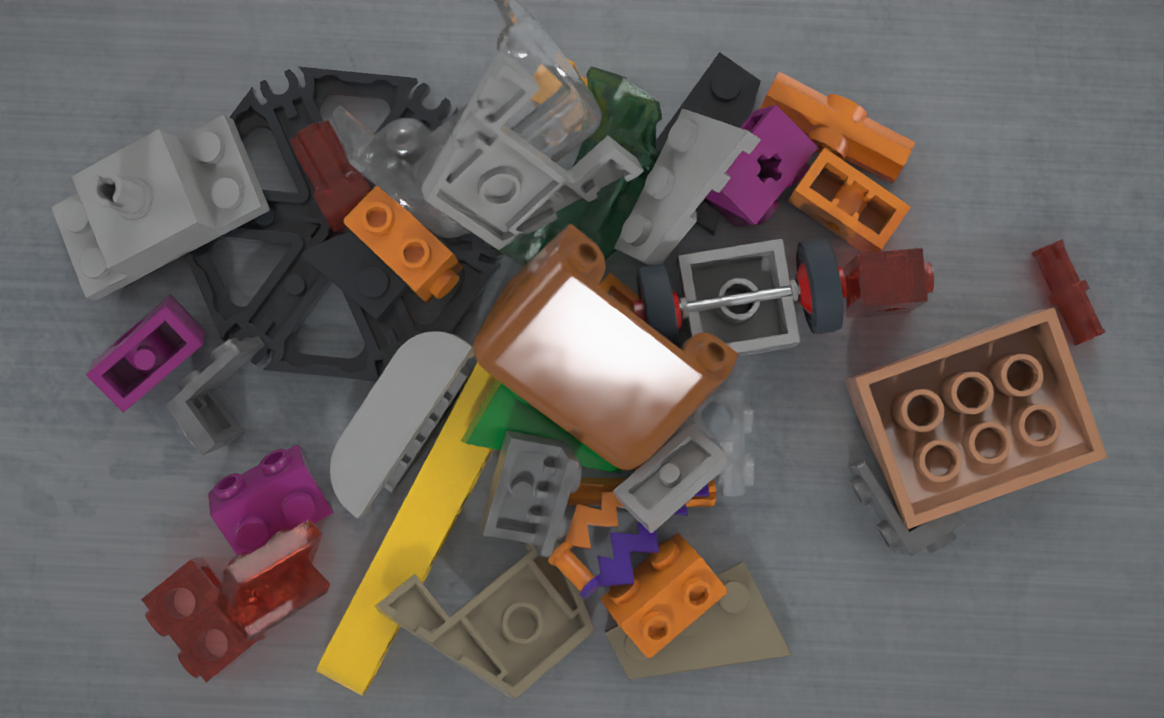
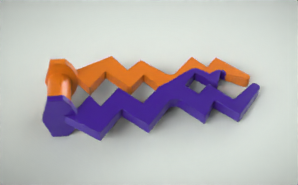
M708 484L694 496L709 497ZM602 492L601 510L577 504L564 543L554 550L548 559V562L552 566L556 565L581 592L579 595L583 599L589 598L599 587L634 584L630 552L659 553L656 530L651 534L638 520V534L610 532L614 559L597 555L600 574L594 576L571 552L573 547L591 550L587 525L619 527L617 507L626 508L617 501L614 492ZM686 503L673 515L688 516Z

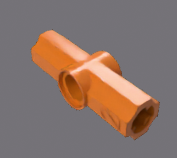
M781 72L774 79L759 108L777 105L818 147L817 153L820 154L825 147L845 161L846 159L892 184L896 181L915 145V142L867 118L868 113L866 110L852 100L836 94L825 96Z

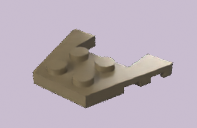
M555 541L553 551L560 546L558 541ZM522 542L527 549L525 555L451 616L445 613L416 574L408 578L375 605L379 613L510 699L519 697L594 632L583 598L579 595L580 591L556 565L552 566L548 562L549 557L539 556L534 545Z

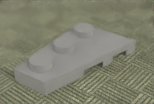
M682 108L676 123L669 131L668 139L652 171L646 178L645 186L629 218L623 225L622 232L614 249L649 266L662 265L697 221L696 208L712 189L718 193L731 178L726 172L742 150L750 154L761 139L747 130Z

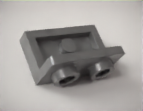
M506 430L479 524L483 536L532 543L539 556L551 557L555 541H560L566 530L567 514L565 508L569 495L577 491L581 480V464L567 441Z

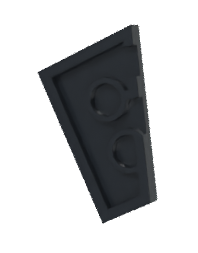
M719 52L641 160L640 165L643 172L633 180L643 187L645 186L646 178L652 171L668 139L669 131L676 123L682 108L740 128L751 115L761 80ZM704 198L696 208L697 221L695 223L714 236L721 213Z

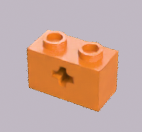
M825 147L788 199L790 204L870 259L883 249L911 208V206Z

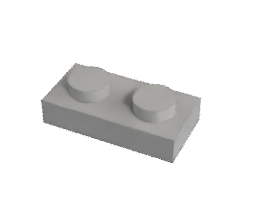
M690 423L613 492L617 501L652 534L729 465L727 455Z

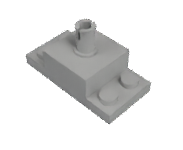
M226 115L212 120L181 138L162 129L150 133L73 175L72 179L78 193L51 207L85 298L95 301L270 211L233 119Z

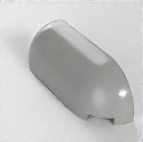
M432 331L416 335L405 342L395 353L336 443L330 462L332 487L340 503L357 519L371 512L372 506L370 505L384 487L391 493L397 488L465 387L472 373L465 364L468 358L471 359L474 356L473 346L460 337L445 332Z

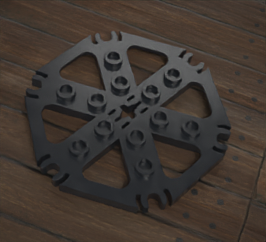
M298 66L304 74L305 87H301L295 73L288 69L284 71L289 82V87L285 93L280 95L274 94L268 82L263 80L260 82V90L268 102L261 105L258 101L256 90L251 87L230 118L233 119L242 143L254 129L267 128L272 131L299 193L262 189L270 211L185 254L221 339L226 342L230 334L240 326L241 330L235 332L231 339L236 337L239 342L259 336L265 344L252 357L250 362L259 367L266 363L270 357L271 350H273L274 355L270 363L263 369L265 371L377 382L380 377L378 362H383V369L385 370L398 349L409 339L432 331L449 334L454 332L501 267L500 264L490 265L481 262V257L483 256L490 260L503 258V249L498 250L488 247L483 239L434 206L400 203L442 238L447 244L446 247L463 266L464 280L437 319L427 325L418 324L412 319L402 296L378 322L343 292L365 342L363 351L354 358L310 355L298 351L294 343L295 333L333 283L301 254L307 248L331 239L332 236L330 234L333 232L334 227L329 222L330 218L334 214L343 217L347 212L350 213L355 208L354 206L358 205L374 187L382 186L395 198L428 152L436 146H445L461 118L456 107L453 115L446 122L441 123L449 115L452 106L450 100L446 97L437 108L433 110L425 108L423 101L431 90L429 85L424 82L414 90L412 99L408 98L411 89L418 84L417 78ZM332 95L374 98L385 101L389 105L391 112L346 171L321 115L323 101ZM224 240L291 246L247 306L240 307L232 303L212 257L213 250L218 243Z

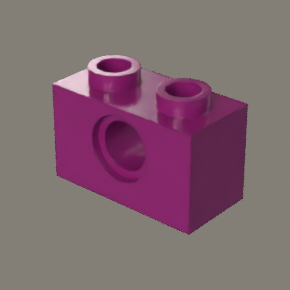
M169 294L92 361L86 376L124 413L203 345L206 331Z

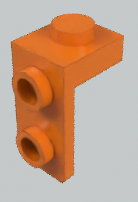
M382 186L374 187L344 218V224L402 278L426 304L434 297L437 299L443 298L457 284L459 280L457 273L463 266L455 255Z

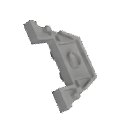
M502 51L491 62L421 187L424 198L428 203L498 250L558 219L555 212L581 198L590 202L598 198L597 192L600 188L623 176L628 182L643 172L638 159L609 136H606L572 169L564 170L504 125L540 88L534 76Z

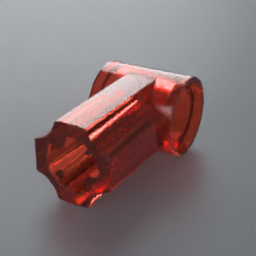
M330 121L313 123L300 130L289 141L304 171L308 174L316 189L312 192L333 231L336 232L346 227L344 218L372 189L360 168L354 167Z

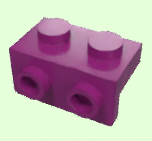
M294 445L287 450L277 449L269 453L261 460L259 465L242 474L234 473L224 477L208 493L210 516L241 562L334 513L331 502L309 469L305 454L300 445Z

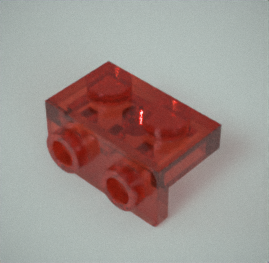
M310 520L292 530L289 528L281 529L269 539L265 546L251 554L248 552L238 554L224 568V577L215 605L247 640L257 638L327 594L330 583L312 564L323 534Z

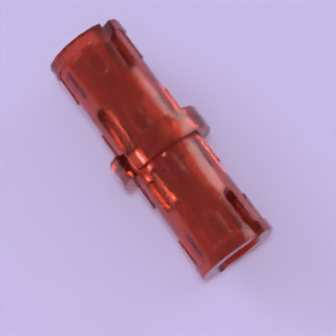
M1061 239L1031 254L1033 258L1035 257L1051 292V295L1047 296L1051 306L1057 305L1071 334L1072 342L1076 346L1106 333V331L1102 328L1087 296L1086 290L1090 289L1086 279L1080 281L1065 249V243Z

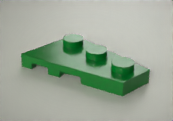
M497 379L461 439L465 444L500 451L506 430L567 441L582 467L618 474L622 472L621 469L609 463Z

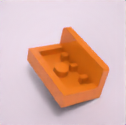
M679 533L675 534L670 540L658 544L659 553H650L649 557L633 570L634 584L611 586L609 591L600 598V601L618 625L647 658H651L727 593V588Z

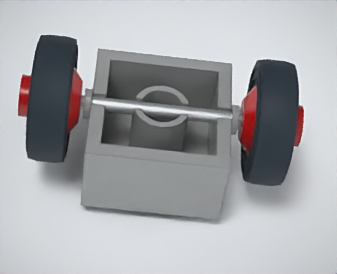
M826 238L810 239L798 243L795 280L789 279L782 239L679 255L675 268L681 297L680 304L677 294L671 288L669 275L664 265L646 266L637 270L639 300L632 301L633 313L679 349V329L682 325L681 314L685 321L688 339L700 332L710 333L739 354L738 357L789 349L799 344L801 341L794 301L799 300L800 305L803 307L807 324L813 334L835 332L842 328L843 298H846V282L843 270L837 266L834 252Z

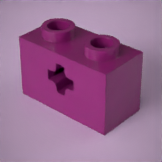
M777 105L753 111L740 128L759 137L761 141L750 154L742 150L726 171L731 177L719 193L712 189L705 197L734 227L760 225L767 221L779 206V202L776 200L786 187L793 186L807 173L810 168L807 161L818 148Z

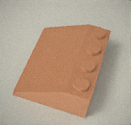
M1055 308L1036 310L844 378L860 426L903 522L908 529L1108 458Z

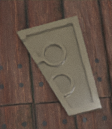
M744 561L716 574L727 588V593L653 657L647 658L619 625L605 631L629 680L792 656Z

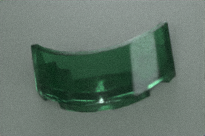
M590 66L585 75L588 86L586 128L573 167L606 136H609L638 159L643 172L628 182L623 176L609 183L597 192L598 198L590 202L581 198L555 212L558 218L555 221L528 235L523 234L521 239L509 245L506 244L500 250L491 246V249L522 266H526L557 235L571 224L600 248L605 261L617 251L614 247L622 232L623 225L629 218L645 186L646 178L652 171L661 151L656 149V125L662 120L660 102L625 76Z

